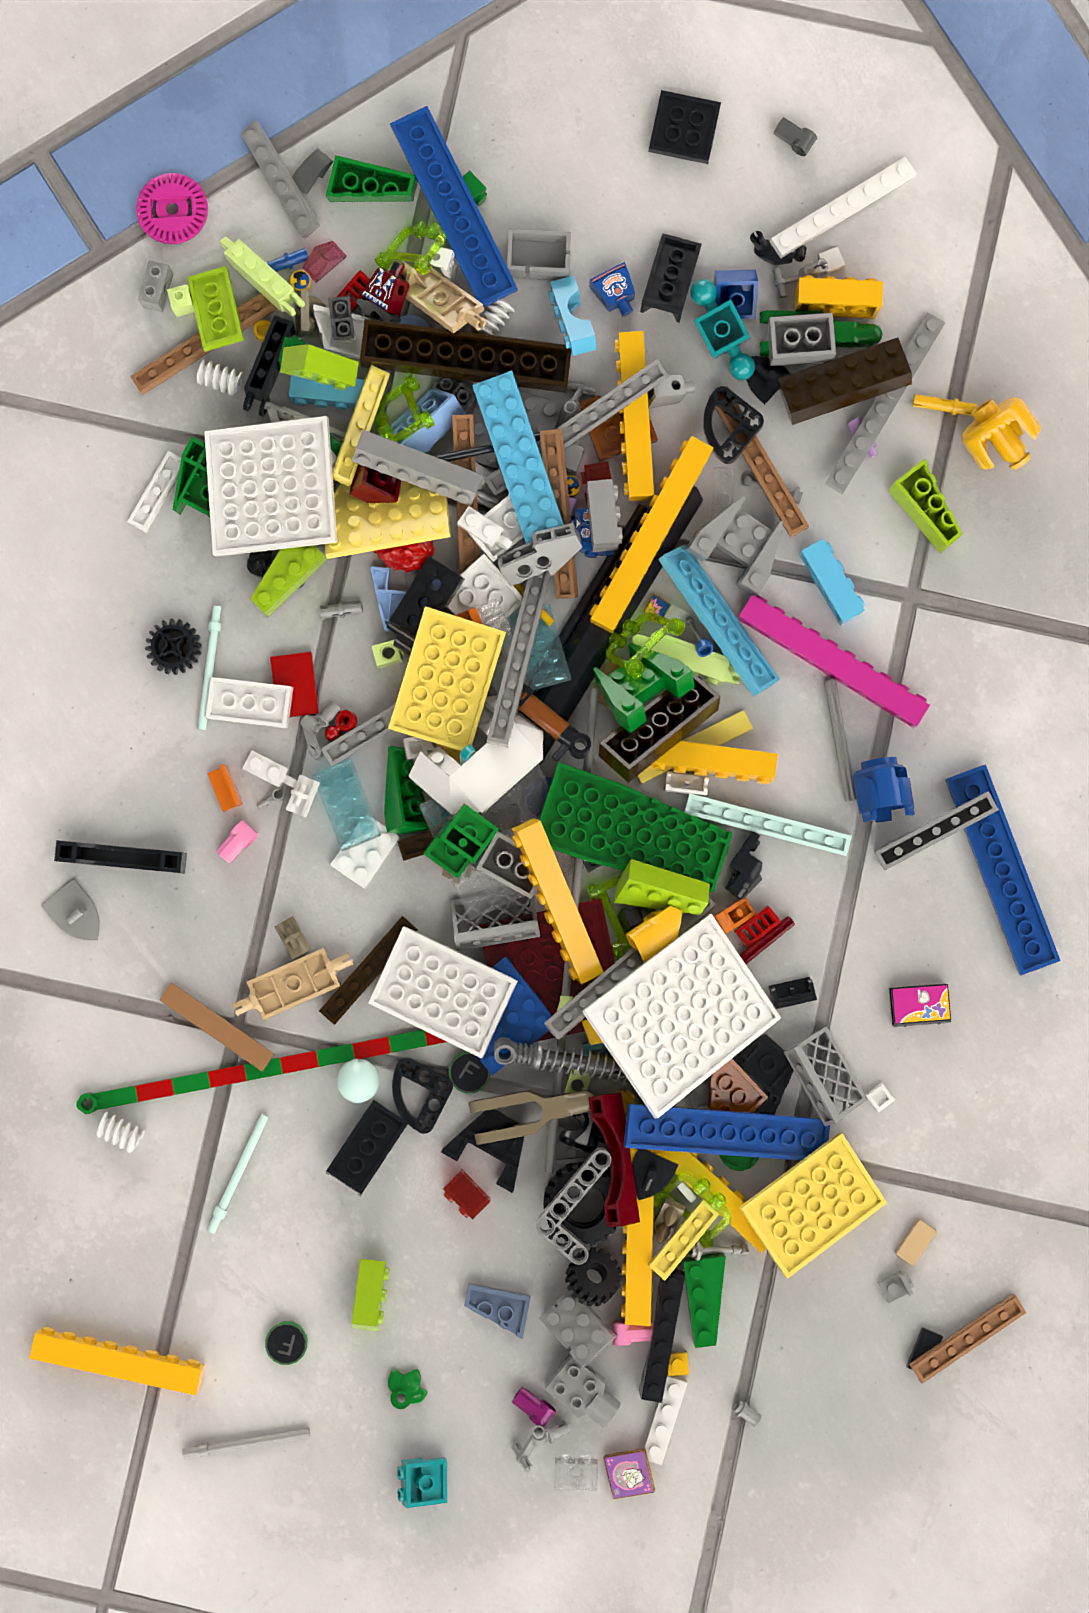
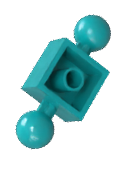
M708 279L697 280L691 287V298L697 305L704 306L707 313L695 319L694 322L712 357L716 359L728 353L731 359L729 362L731 376L741 381L749 379L755 371V362L751 356L742 353L738 346L750 340L751 337L732 300L718 306L715 302L717 296L715 284Z

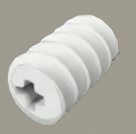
M500 299L486 306V311L481 312V317L486 319L484 328L480 327L481 330L478 331L475 327L471 326V330L473 333L494 335L493 331L500 333L497 325L505 326L502 318L509 320L510 317L507 312L514 313L515 310L504 299Z
M203 359L197 372V383L199 385L205 383L206 387L210 388L212 386L214 390L220 389L222 393L228 391L230 396H234L239 392L244 372L241 371L236 376V369L228 373V366H225L221 371L219 363L213 368V361L210 360L205 365V360Z
M107 1111L98 1125L97 1137L100 1138L104 1135L106 1142L112 1138V1145L120 1142L119 1148L124 1149L127 1146V1152L131 1153L141 1142L145 1130L138 1134V1126L130 1130V1122L126 1126H123L124 1119H120L116 1123V1115L109 1119Z

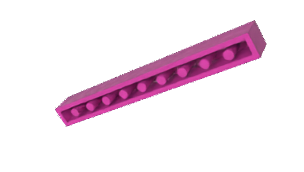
M752 595L737 618L739 621L831 678L836 679L842 685L910 727L915 728L918 726L930 704L926 703V698L919 694L913 695L908 692L909 688L907 686L892 682L891 677L884 672L879 674L873 670L874 667L866 661L860 662L855 659L856 655L848 650L842 651L837 648L838 644L830 639L824 640L820 637L818 631L812 628L808 630L803 627V623L795 617L789 618L784 615L785 612L777 606L773 608L766 604L767 600L759 595L756 597Z

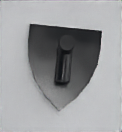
M751 356L755 362V371L746 381L750 390L765 405L779 390L778 378L790 375L791 373L782 365L770 366V358Z
M638 1149L632 1164L638 1200L652 1197L663 1190L671 1181L679 1164L646 1149Z

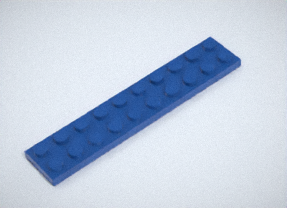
M428 106L390 123L391 129L416 176L451 250L454 252L455 258L475 299L481 302L483 307H486L517 292L518 288Z
M986 764L945 779L956 808L989 791L999 809L964 828L1019 975H1024L1061 961Z
M628 1103L623 1146L635 1149L803 1160L829 1140L830 1125L824 1126L821 1118L671 1107L659 1118H654L645 1104Z

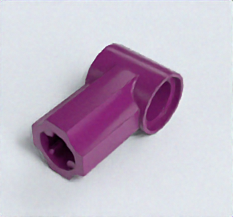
M523 1386L512 1399V1403L526 1413L536 1426L539 1425L544 1428L556 1413V1409L544 1399L540 1400Z

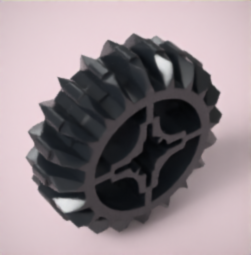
M170 619L168 625L163 620L161 623L162 628L157 624L154 626L157 630L156 633L149 631L153 638H146V642L151 644V646H146L145 650L152 651L147 655V658L153 659L151 665H158L157 670L160 672L164 669L165 674L169 675L172 669L173 674L178 675V669H180L184 674L186 673L185 666L189 669L193 668L190 664L191 661L198 663L194 656L202 654L196 650V648L202 647L201 643L196 642L201 637L194 635L197 630L195 628L189 629L190 624L188 622L183 625V621L178 619L175 625L174 619ZM172 631L184 633L176 638H171L167 635V633ZM162 638L164 641V648L161 650V653L159 654L158 645ZM189 640V651L185 655L183 647L187 643L186 641ZM169 641L172 642V643H174V644H176V645H175L176 648H177L176 650H177L179 653H177L176 651H173V650H172V647H171V644L169 643ZM177 656L181 661L167 663L163 660L166 657Z

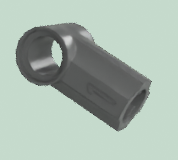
M784 117L780 120L773 133L791 145L792 150L796 154L803 157L807 155L817 140V135L808 128L801 129Z

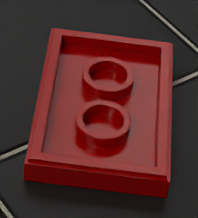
M312 652L270 657L273 684L293 687L289 718L319 714Z

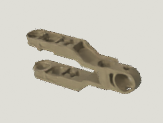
M529 1089L468 1102L470 1113L532 1101L537 1102L543 1111L542 1118L538 1121L474 1134L476 1145L536 1134L549 1120L589 1112L588 1097L594 1096V1094L588 1090H581L545 1097Z

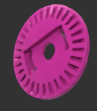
M168 173L153 178L143 187L137 199L136 213L142 229L148 236L160 243L175 245L191 240L202 230L208 216V202L202 188L193 179L182 174ZM188 199H190L191 202H192V215H191V216H189V210H190V209H189V205H188V203H187V200H188ZM155 201L157 202L156 214L158 218H154L153 216V206ZM172 203L178 206V212L174 215H170L166 211L167 206Z

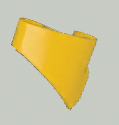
M668 906L662 911H654L643 919V923L626 933L627 941L635 950H638L643 963L678 938L682 910Z

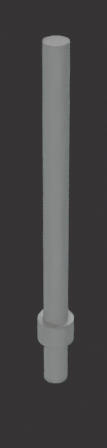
M310 1428L215 1444L201 1443L197 1447L182 1449L183 1458L197 1455L204 1457L215 1452L310 1437Z

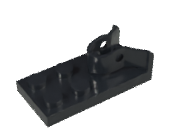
M662 233L642 299L640 313L655 308L672 313L676 322L680 323L701 250V243Z
M373 1100L327 1168L326 1174L331 1175L361 1197L407 1127L408 1122Z

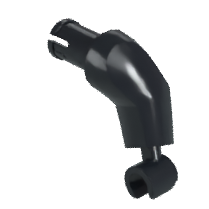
M756 231L758 237L755 236L754 232L750 235V240L754 244V253L765 262L772 265L792 263L793 259L797 262H802L805 259L806 246L802 245L795 252L780 258L769 240L764 238L761 231Z

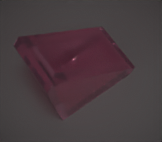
M334 241L315 246L302 268L317 283L347 256Z

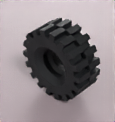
M591 1248L588 1251V1259L585 1263L578 1265L571 1262L565 1273L567 1274L565 1283H570L567 1289L574 1292L571 1296L574 1299L578 1296L580 1298L578 1302L581 1304L587 1301V1306H592L595 1303L596 1307L602 1303H607L620 1288V1282L622 1281V1275H619L621 1267H616L618 1261L616 1259L612 1261L610 1259L612 1254H603L604 1250L601 1248L598 1252H596V1248ZM583 1250L581 1253L579 1252L575 1257H582L585 1254V1251ZM589 1269H593L600 1274L602 1279L600 1283H594L588 1278L587 1271Z

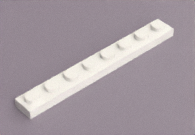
M904 157L772 237L769 242L779 257L783 258L914 178L917 173L907 158Z

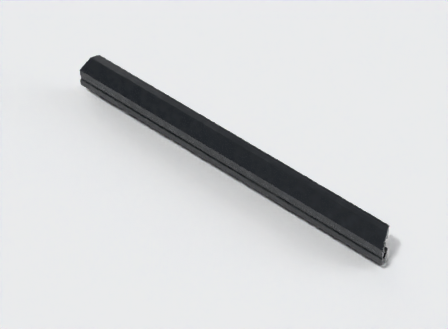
M693 486L613 634L592 623V616L589 615L594 604L599 605L602 599L599 595L604 586L609 587L612 581L609 578L612 573L611 571L536 692L535 696L566 722H568L594 680L593 668L597 667L600 670L661 571L662 564L658 559L675 548L701 506L703 498L696 486ZM641 524L637 528V532H639L640 528L642 527ZM629 542L625 549L629 550L632 543ZM618 559L613 569L615 567L619 569L622 561ZM535 722L533 723L543 731V760L499 798L503 802L512 804L519 802L556 741Z

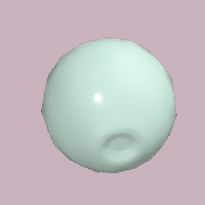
M353 1059L345 1063L339 1069L337 1075V1089L341 1096L353 1103H363L371 1099L377 1093L380 1085L379 1073L376 1067L363 1059Z

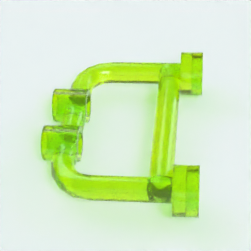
M419 221L416 226L403 229L384 253L379 252L374 260L378 266L386 270L393 263L392 260L414 262L413 267L422 275H427L432 268L430 262L443 246L446 235L437 223L432 222L428 227L425 222ZM410 235H414L419 239H422L423 236H427L431 240L436 239L425 255L396 251L405 238Z
M413 374L405 378L406 383L381 398L374 418L375 423L378 425L377 431L381 437L394 442H400L424 426L429 429L435 425L433 418L427 410L420 414L412 392L417 391L421 387ZM404 394L415 423L399 433L393 434L394 430L389 423L390 419L384 409L388 403Z
M651 612L640 615L634 621L627 619L623 624L624 631L620 635L613 633L610 636V646L606 650V657L610 662L626 669V673L629 676L638 678L644 670V665L640 660L668 632L672 635L680 636L685 629V623L678 618L670 620ZM653 621L662 625L628 661L614 654L618 648L622 649L625 647L627 639L632 634L639 633L640 626L643 623Z
M620 876L597 886L594 883L585 886L591 901L598 898L602 899L603 907L618 939L611 943L617 959L625 955L624 951L633 948L627 941L606 893V890L616 886ZM644 907L647 915L656 911L654 908Z
M679 1173L671 1179L663 1190L654 1195V1206L661 1207L665 1198L680 1203L670 1192L680 1182H688L697 1195H702L708 1201L709 1206L713 1210H718L723 1216V1219L710 1231L707 1229L697 1241L700 1242L703 1248L712 1247L713 1239L731 1222V1213L724 1205L726 1198L720 1192H717L715 1195L708 1190L710 1183L706 1178L702 1177L698 1180L691 1174ZM686 1208L682 1215L684 1219H686L690 1214V1212Z

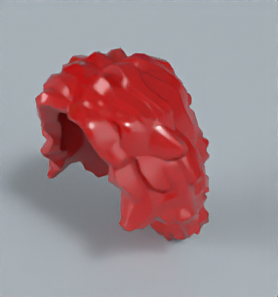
M433 540L375 550L374 553L378 555L379 559L383 560L388 568L393 567L394 571L404 570L405 573L421 569L427 558L433 556L435 548Z

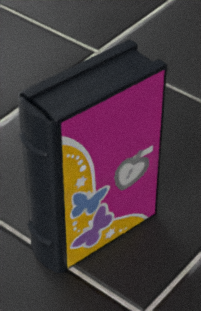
M948 984L889 988L893 1027L951 1023Z

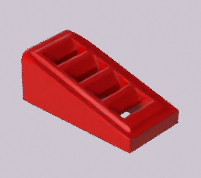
M361 270L337 296L347 297L350 293L355 298L354 301L350 299L351 313L359 306L356 303L357 299H366L361 295L364 288L359 283L362 281L367 285L370 278ZM355 287L361 292L359 295L353 290Z
M767 905L738 928L735 933L745 946L749 948L781 923V920ZM765 913L773 921L771 924L764 918L763 915ZM757 919H760L766 926L764 930L757 923ZM751 924L755 926L759 934L756 935L750 928ZM746 929L753 938L749 940L743 933V930Z

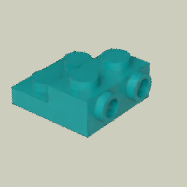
M446 1458L401 1460V1466L397 1468V1476L401 1480V1488H398L397 1496L403 1506L414 1508L447 1503Z

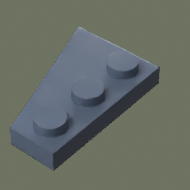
M469 1283L464 1306L523 1339L531 1296Z

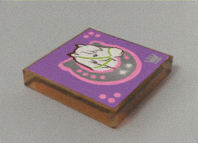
M646 1448L604 1455L603 1458L613 1499L655 1492Z

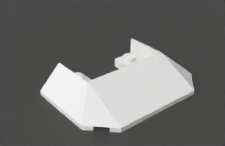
M498 695L486 697L477 730L486 738L488 737ZM517 712L508 748L486 743L462 766L439 746L427 757L420 751L408 776L451 815H455L463 803L478 814H483L543 760V731L521 712Z

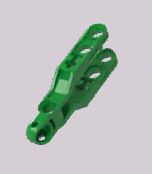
M766 310L760 312V323L768 324L770 317L822 314L824 312ZM833 319L835 347H871L877 345L882 339L883 333L878 325L835 321ZM768 341L760 343L759 354L761 356H769Z

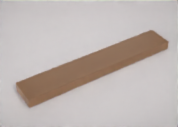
M173 983L168 986L159 999L260 1071L265 1069L274 1056V1053Z
M1011 1294L909 1365L920 1383L923 1384L1026 1314V1311L1017 1296Z

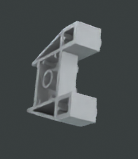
M744 495L698 530L685 551L700 561H704L716 546L746 567L736 585L754 596L760 593L770 577L783 521L776 522L769 529L740 509L746 499Z

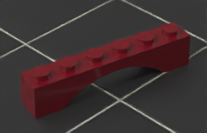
M622 1093L588 1097L591 1119L604 1136L611 1156L610 1187L604 1203L607 1227H621L639 1223L640 1217L630 1148L623 1146L626 1121Z

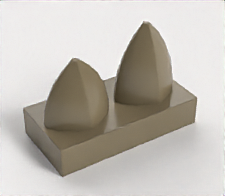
M301 289L297 295L304 301L305 306L301 308L295 303V336L304 337L307 333L318 331L315 318L309 315V313H313V305L326 307V305L320 299L309 295V290Z
M665 1198L654 1220V1234L659 1244L671 1238L686 1205Z

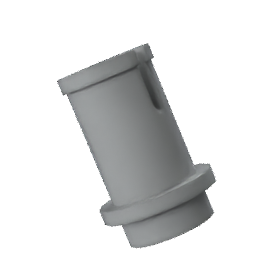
M738 1401L733 1408L735 1416L742 1417L753 1427L761 1420V1415L747 1406L745 1401Z

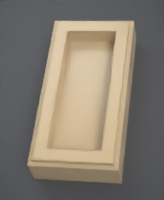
M918 1218L895 1254L914 1267L937 1231Z

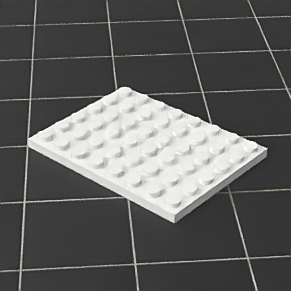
M712 914L706 915L582 1011L654 1118H659L781 1019V1016Z

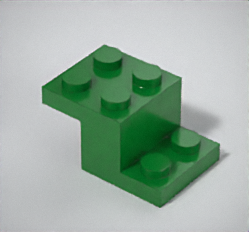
M463 803L451 821L447 819L423 854L458 879L470 862L474 864L499 828Z

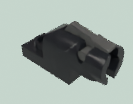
M754 831L750 833L728 866L736 872H732L725 889L739 899H744L762 881L760 872L763 863L749 854L750 851L754 852L760 844V841H758L760 835Z

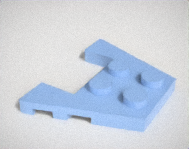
M370 567L384 631L392 632L386 627L406 591L388 590L389 568ZM437 579L432 582L435 591H437L441 587L440 580ZM428 597L420 601L422 609L430 604ZM413 615L409 619L411 626H416L419 622L417 615Z

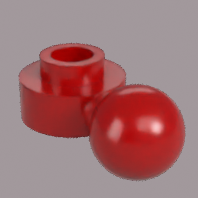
M349 710L339 712L335 721L336 725L328 726L325 729V738L333 742L341 736V731L349 732L353 730L357 725L356 714Z

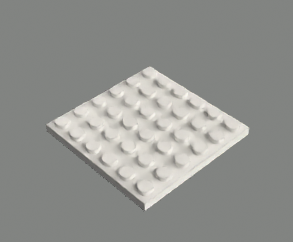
M327 416L205 431L212 552L215 557L338 543L329 418Z

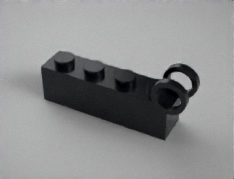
M274 315L244 386L246 397L243 410L248 412L255 399L261 401L259 416L264 417L267 410L264 407L267 401L270 402L269 396L281 368L278 360L284 338H291L296 333L294 322Z

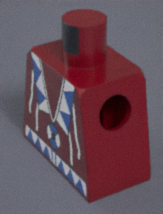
M394 261L390 271L381 267L377 268L361 295L385 311L400 316L410 286L409 282L401 278L405 266Z

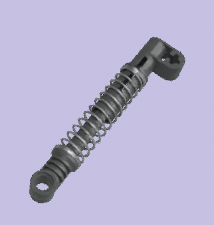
M508 1037L498 1038L493 1045L494 1058L502 1065L514 1063V1061H516V1064H519L521 1061V1064L524 1065L526 1062V1065H529L531 1069L538 1070L540 1067L541 1071L547 1065L549 1072L555 1066L557 1073L563 1068L565 1074H568L570 1069H572L574 1076L580 1070L582 1077L588 1074L590 1078L595 1075L598 1079L605 1077L606 1080L613 1078L615 1082L618 1079H621L623 1083L626 1080L629 1081L612 1056H608V1053L600 1055L598 1051L597 1054H593L590 1050L588 1056H583V1049H581L580 1055L575 1054V1048H573L572 1054L566 1053L567 1047H565L564 1052H558V1045L556 1051H551L550 1044L548 1045V1050H544L542 1042H534L529 1044V1046H527V1043L522 1045L519 1042L517 1045V1042L512 1041ZM503 1048L509 1049L507 1053H500L499 1051Z

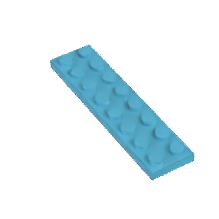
M512 371L472 386L525 543L527 544L533 541L532 533L562 526L564 522Z
M686 544L664 554L658 559L663 569L669 574L675 586L683 594L687 603L692 607L700 622L706 627L711 638L715 640L723 655L729 660L735 672L743 680L746 688L752 695L756 696L780 680L696 558L685 551Z

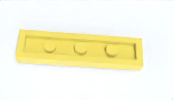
M701 1200L647 1266L663 1280H666L717 1218L719 1213L706 1201Z

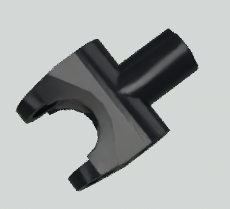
M590 1111L573 1115L580 1122L581 1128L579 1130H562L558 1136L562 1143L587 1153H592L597 1148L598 1142L606 1144L600 1129L591 1119Z

